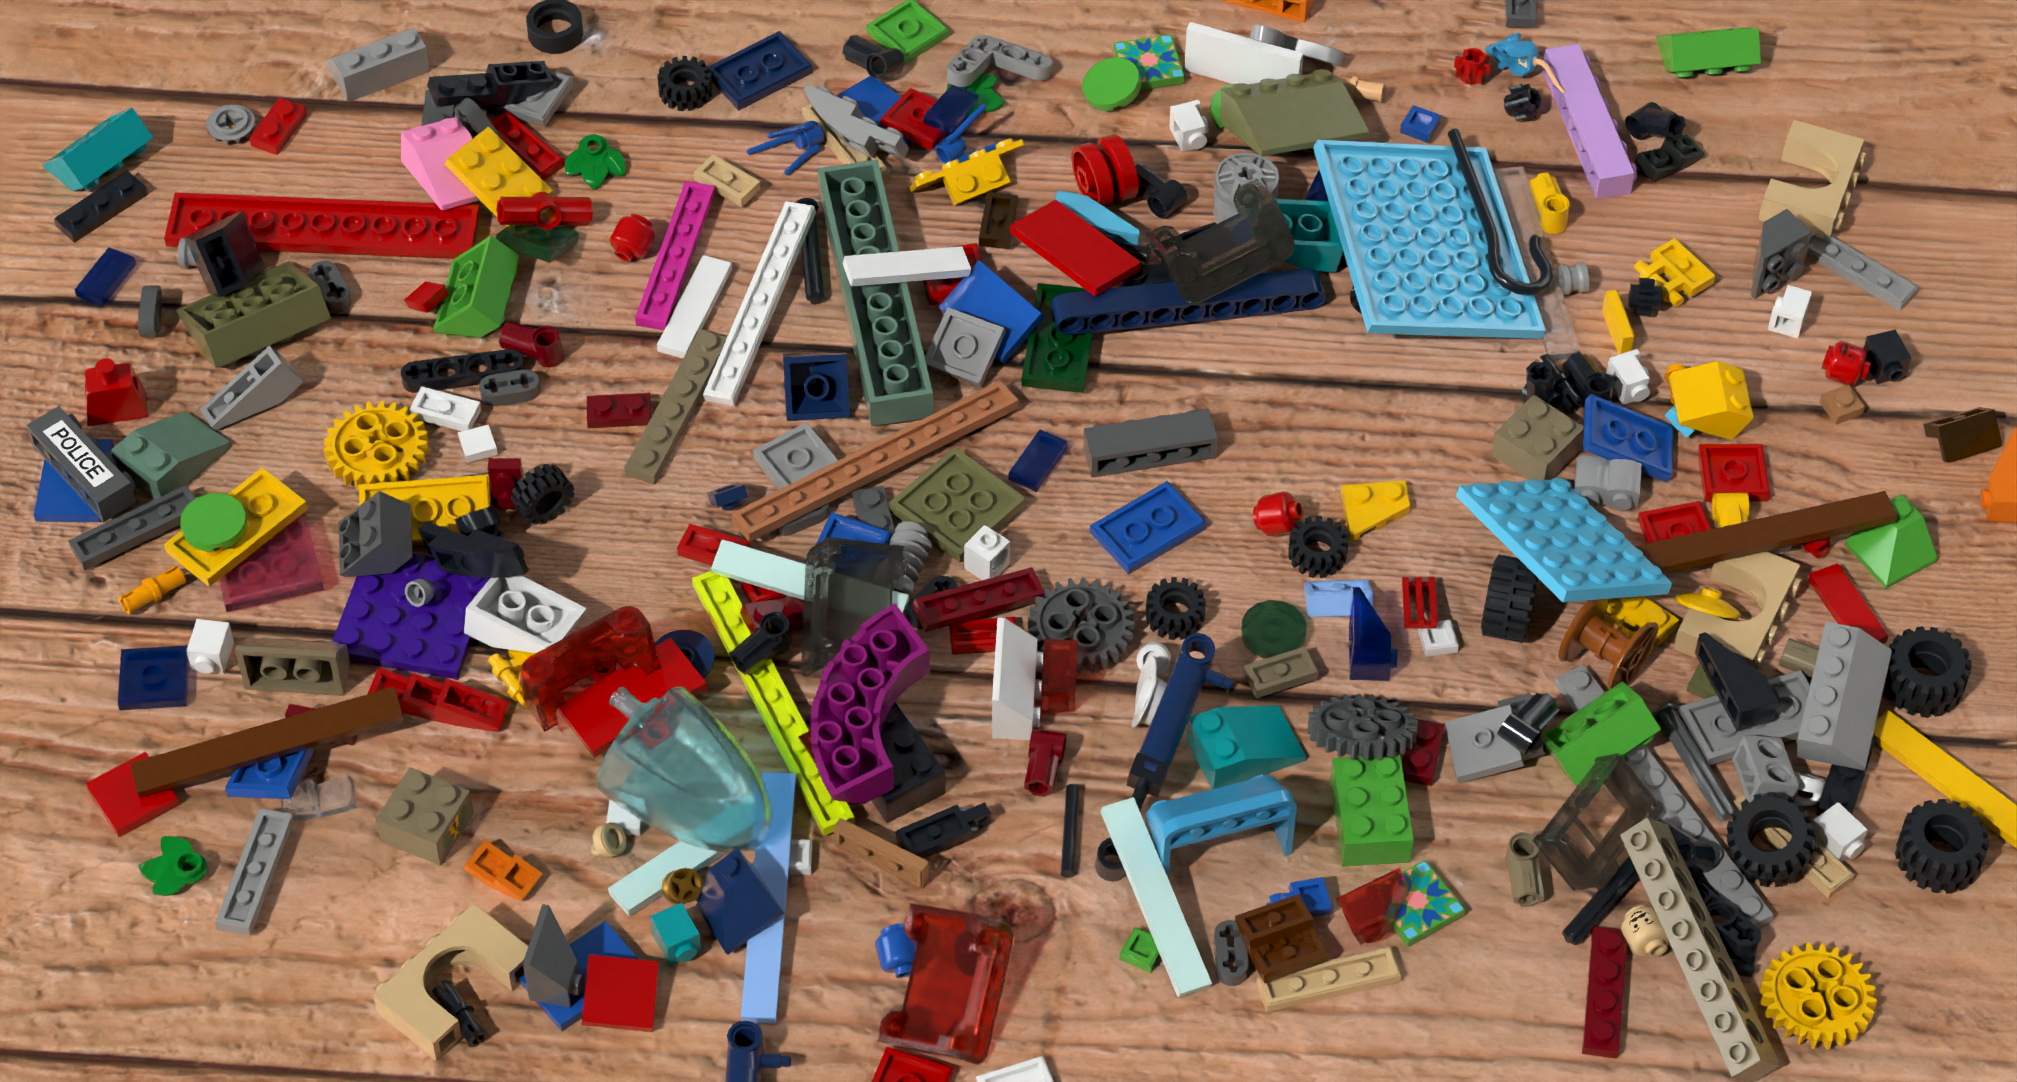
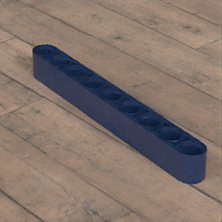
M1312 268L1110 288L1096 297L1088 291L1059 294L1053 298L1051 309L1059 333L1074 335L1312 310L1325 303L1326 295L1318 272Z

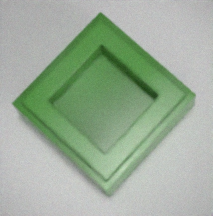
M1134 927L1120 952L1119 960L1151 973L1160 958L1151 933Z

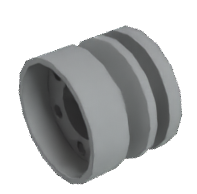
M1249 152L1236 153L1225 158L1217 166L1213 214L1215 220L1222 228L1233 233L1240 223L1248 220L1245 206L1246 197L1277 199L1279 174L1271 160L1263 156L1261 157L1259 154Z

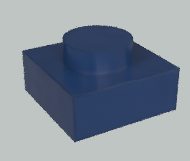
M738 482L707 492L711 505L721 507L722 510L737 507L740 505L739 500L748 497L745 485Z

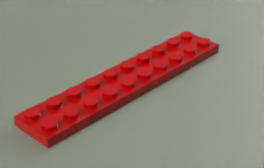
M175 192L164 240L166 247H178L180 238H185L233 214L242 212L257 249L261 251L456 258L475 245L480 210L479 205L464 204L442 211L436 203Z

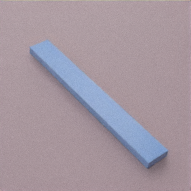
M762 772L754 867L784 914L747 941L741 1021L746 1020L767 1024L777 1023L796 773Z

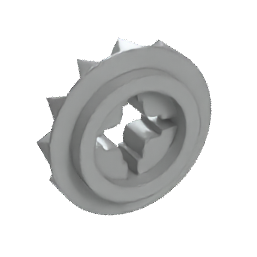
M226 105L217 108L209 115L206 127L208 134L212 135L215 142L222 140L227 145L230 141L235 140L239 144L240 138H249L250 131L255 130V119L253 113L246 107ZM227 120H230V122L233 123L235 128L230 129L227 126Z

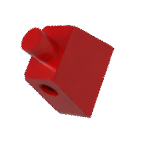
M103 358L96 363L95 368L85 370L87 426L148 417L146 391L131 364H115L113 360Z

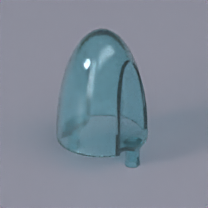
M625 687L618 688V692L621 695L615 691L609 703L630 720L617 735L602 761L597 778L599 791L637 819L687 844L722 853H731L736 848L741 852H745L761 845L768 838L772 828L773 811L771 800L765 783L750 756L723 722L684 687L671 688L660 699L655 697L644 704L627 691Z

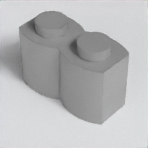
M1598 456L1577 457L1574 473V492L1585 497L1592 507L1607 505L1617 510L1635 509L1638 506L1642 464L1627 459L1608 460Z

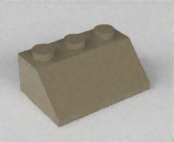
M262 637L246 638L236 645L235 652L246 690L344 696L351 665L347 644H339L333 641L323 643L308 642L301 639L292 641Z

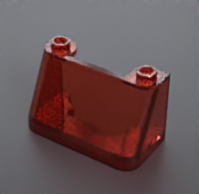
M624 606L537 652L523 662L517 679V687L522 700L544 732L559 725L556 712L558 707L566 704L560 691L615 661L618 662L624 672L630 670V667H639L644 670L647 676L662 668L650 623L638 608Z
M910 903L908 915L904 921V929L908 939L918 944L902 1011L891 1010L881 1020L878 1042L960 1062L981 1064L986 1059L990 1049L1014 944L1012 929L1005 924L980 914Z

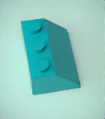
M132 107L110 116L42 165L45 170L72 191L81 188L88 191L101 182L99 176L107 171L110 175L125 165L122 161L129 155L134 158L148 148L145 143L150 141L153 136Z

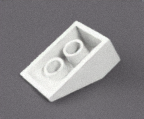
M522 575L490 578L466 607L464 633L495 648L553 655L584 616L587 608Z

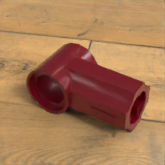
M506 322L501 329L499 339L501 348L514 349L521 354L534 357L538 364L543 367H555L563 361L564 353L559 332L556 328L543 326L535 329L515 322Z
M1037 729L1032 730L1028 751L1029 763L1024 782V789L1031 792L1032 795L1044 797L1047 794L1053 793L1058 766L1064 759L1067 734Z

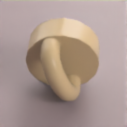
M614 822L598 826L593 834L592 854L594 856L601 855L605 858L622 854L627 844L624 830Z

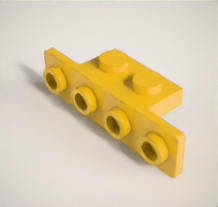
M1012 138L1006 139L996 144L995 150L986 152L985 149H981L970 154L967 161L960 163L958 159L942 165L943 170L933 174L932 170H927L916 175V181L912 183L909 189L913 193L943 181L953 205L956 206L987 192L1007 186L1010 183V179L1000 158L1019 151L1025 144L1022 139L1013 142Z

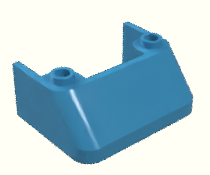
M1257 775L1247 781L1169 801H1157L1148 810L1145 825L1169 880L1171 849L1271 823L1285 856L1291 855L1297 805L1292 793L1272 776Z

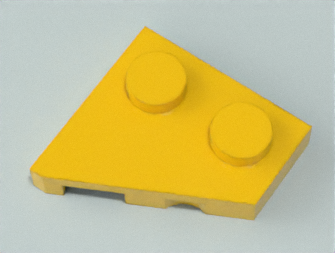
M1405 480L1341 486V497L1350 542L1359 540L1360 534L1372 528L1377 531L1386 526L1389 521L1398 520L1410 512V502Z

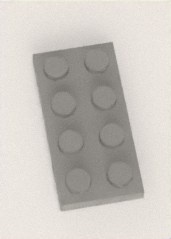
M1801 670L1767 680L1770 687H1774L1777 690L1780 704L1777 707L1774 721L1736 731L1717 695L1680 706L1678 715L1709 766L1732 759L1744 734L1781 738L1783 743L1798 739L1810 688Z

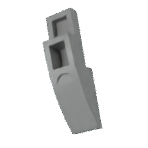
M806 84L804 91L815 110L831 131L847 145L872 159L878 149L904 159L909 147L903 140L902 133L891 127L887 129L878 127L876 122L863 116L858 108L859 104L855 100L847 96H843L841 99L834 96L833 92L823 86L815 88Z

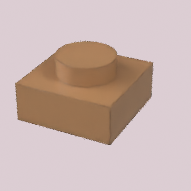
M1849 385L1822 394L1819 401L1836 425L1863 415L1865 406Z

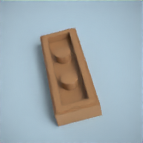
M839 818L834 825L836 847L923 889L928 883L929 861L842 818Z

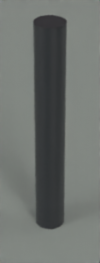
M1076 784L1066 786L1061 876L1066 878L1073 877L1075 871L1080 787Z

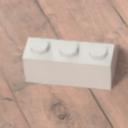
M997 618L992 693V738L1030 740L1033 727H1040V707H1034L1035 699L1041 700L1042 680L1036 679V672H1043L1044 652H1037V638L1005 618Z

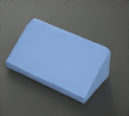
M1368 579L1304 582L1306 610L1309 617L1371 615L1373 613V591Z

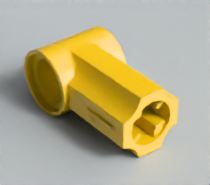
M1548 172L1540 173L1537 177L1530 180L1529 189L1540 214V228L1549 234L1562 233L1567 227L1570 207L1569 200L1562 195L1555 177L1549 175Z
M1747 493L1713 494L1712 517L1714 522H1718V528L1748 521L1749 497Z

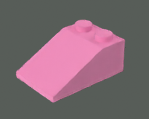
M457 117L446 118L424 126H416L413 129L401 132V162L442 211L479 200L444 165L448 157L472 140L471 134Z

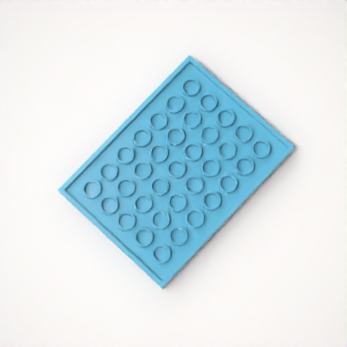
M1316 140L1313 149L1367 333L1542 339L1546 330L1535 296L1515 294L1506 290L1495 281L1489 271L1488 246L1485 232L1452 146ZM1466 147L1497 229L1500 243L1501 267L1512 279L1523 283H1530L1487 150L1482 147Z

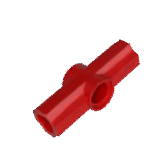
M539 192L532 195V197L500 196V199L497 200V221L500 225H538L541 229L550 230L558 225H589L593 217L592 201L589 197H552L546 192ZM549 208L547 212L540 214L542 210Z

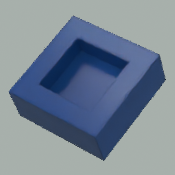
M1413 105L1401 124L1400 133L1428 143L1440 124L1441 115Z

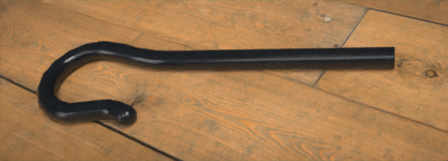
M1451 129L1448 132V137L1487 239V258L1491 275L1503 288L1515 294L1530 296L1542 293L1549 288L1553 279L1552 267L1542 251L1540 236L1532 235L1529 239L1530 254L1540 270L1539 280L1534 283H1523L1512 279L1501 267L1500 243L1497 229L1458 129Z

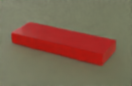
M506 111L490 121L501 139L543 181L565 167V160L510 112Z
M1838 563L1809 574V583L1837 624L1860 628L1882 644L1887 643L1888 634Z

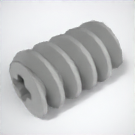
M905 521L897 525L895 533L886 548V553L877 568V573L874 575L875 581L881 587L904 594L913 591L914 583L918 580L919 573L923 569V563L928 558L927 553L932 549V543L927 538L928 533L924 527L918 523Z

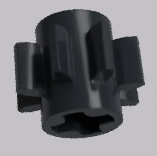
M1518 84L1509 87L1511 94L1506 95L1504 98L1506 113L1514 117L1515 121H1526L1536 118L1534 111L1541 107L1539 92L1535 88H1531L1530 84Z
M1639 277L1638 284H1630L1628 307L1636 308V315L1651 316L1652 309L1660 310L1662 287L1654 286V279Z

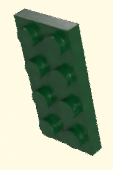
M1037 284L1034 307L1045 317L1028 337L1021 378L1022 387L1084 393L1093 333L1074 335L1059 333L1051 309V301L1059 294L1087 291L1086 289L1053 284Z

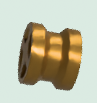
M681 868L668 873L664 877L661 887L662 893L668 901L679 904L681 902H691L698 898L703 885L701 877L696 871L690 868Z

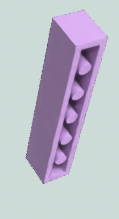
M1579 44L1545 49L1543 61L1550 66L1556 80L1565 90V93L1556 88L1543 67L1542 72L1596 200L1631 194L1633 181L1637 179L1636 167L1634 163H1630L1627 157L1626 143L1621 141L1618 136L1617 122L1615 119H1611L1609 115L1607 99L1605 97L1602 98L1600 94L1599 81L1591 73L1588 55L1583 54Z

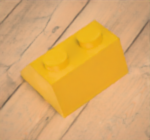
M1715 361L1674 371L1669 375L1679 425L1733 440L1754 419L1742 368Z

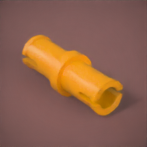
M174 565L154 578L147 577L143 579L141 585L118 596L119 603L123 610L130 615L151 601L156 603L162 600V595L185 584L186 578L181 569Z

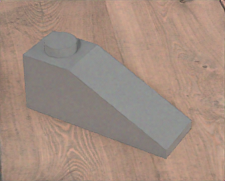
M269 345L200 410L214 430H218L280 404L304 381L294 366Z

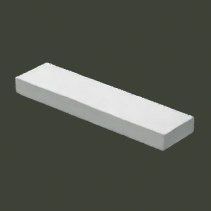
M962 246L844 256L843 266L851 287L969 277L971 267Z
M706 255L702 256L657 343V352L679 358L685 357L699 329L702 330L732 271V262Z

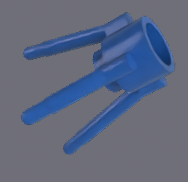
M982 104L951 135L935 146V152L944 164L955 159L962 163L969 160L970 154L978 151L975 150L964 154L967 146L960 136L987 108L986 104ZM999 142L983 147L981 149H985L986 152H990L996 149L995 145Z
M808 121L802 125L769 133L767 135L769 139H777L752 147L747 150V154L751 155L793 140L799 149L804 148L807 150L784 171L785 175H790L811 155L820 151L818 144L824 141V134L816 121Z

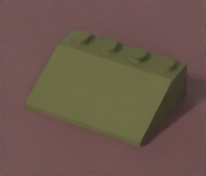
M1319 69L1315 70L1312 74L1306 75L1290 74L1287 78L1277 80L1262 79L1260 83L1254 84L1237 83L1231 88L1221 89L1220 123L1261 157L1312 148L1316 140L1351 141L1370 136V131L1345 85L1328 70Z
M289 261L260 273L249 284L222 297L211 294L176 310L180 320L205 358L216 369L233 366L242 357L260 354L269 345L276 342H287L294 338V334L304 330L317 329L323 324L322 322L331 319L319 285Z

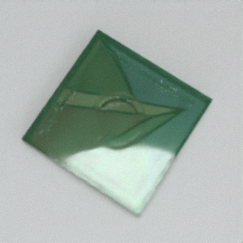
M509 225L496 234V239L510 249L551 263L576 245L579 233L561 226L544 230L538 225Z

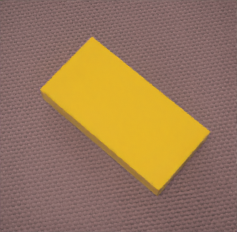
M1606 291L1602 313L1617 353L1620 355L1632 351L1635 335L1618 291Z

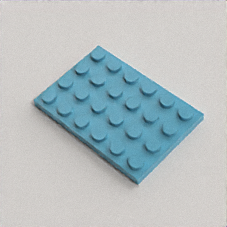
M1553 478L1552 480L1528 479L1521 482L1501 481L1500 483L1488 484L1476 482L1471 485H1459L1456 497L1562 602L1669 594L1672 582L1662 573L1661 569L1653 565L1643 555L1641 550L1635 548L1622 532L1616 530L1606 520L1604 515L1596 511L1588 503L1585 497L1574 492V489L1567 480L1562 478Z

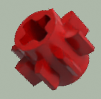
M1477 48L1464 49L1462 57L1455 56V77H1460L1465 84H1481L1482 76H1490V56L1485 55L1483 51Z

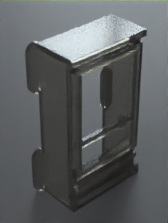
M1619 753L1597 757L1594 760L1596 763L1544 830L1532 840L1573 891L1589 888L1604 889L1618 871L1619 865L1616 859L1625 849L1620 834L1647 817L1656 820L1663 811L1662 803L1654 798ZM1604 783L1625 811L1599 843L1578 818V815L1583 809L1587 808ZM1573 822L1595 847V850L1588 859L1566 833Z

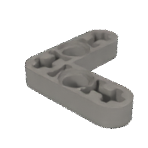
M1254 23L1249 37L1250 39L1304 53L1303 57L1340 67L1345 53L1338 49L1291 37L1276 29Z
M979 35L974 37L948 64L946 80L953 86L967 87L990 65L1034 80H1046L1051 76L1053 61L1050 57L992 36Z

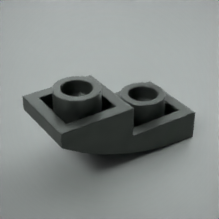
M1686 134L1677 140L1665 139L1661 148L1638 153L1634 162L1651 181H1655L1691 166L1702 159L1705 153Z

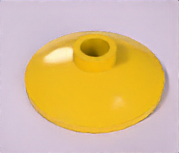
M1703 587L1701 593L1676 595L1675 601L1688 608L1723 618H1740V612L1721 599L1722 592L1719 590Z

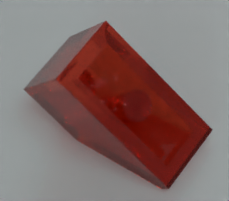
M1044 639L1041 710L1056 713L1065 711L1075 712L1078 640Z
M1400 868L1337 898L1349 927L1360 945L1365 942H1376L1386 932L1392 930L1409 888L1408 881Z

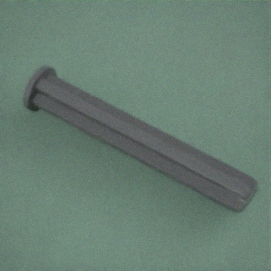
M1668 703L1659 707L1653 713L1654 719L1662 726L1717 819L1721 822L1731 819V814L1735 807L1678 716V707L1675 703Z

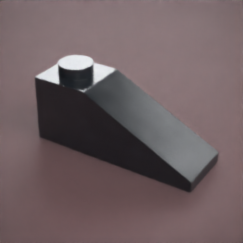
M1706 632L1699 634L1695 655L1736 731L1774 721L1780 699L1777 690L1774 687H1770L1766 677Z

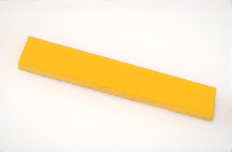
M1887 710L1876 720L1873 738H1876L1875 743L1949 799L1959 802L1960 807L1965 809L1968 806L1974 810L1972 814L1974 817L1980 816L1985 826L2017 849L2016 804L1891 711Z

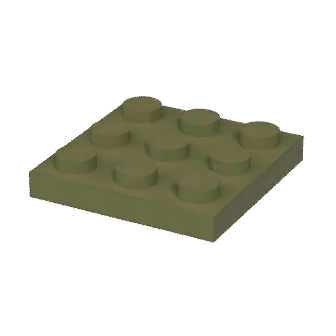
M953 447L889 502L890 512L902 521L920 524L927 531V538L959 563L964 560V545L984 525L996 532L1026 506V498L956 447Z

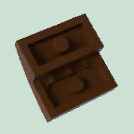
M1299 894L1235 916V921L1246 949L1264 983L1328 961V951L1314 930L1313 917Z

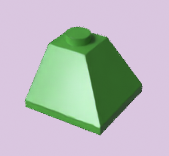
M1903 494L1890 500L1897 514L1895 523L1855 531L1845 541V546L1885 589L1936 563L1938 559L1923 516Z

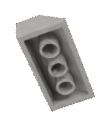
M1825 622L1797 739L1798 758L1865 771L1892 650L1860 628Z

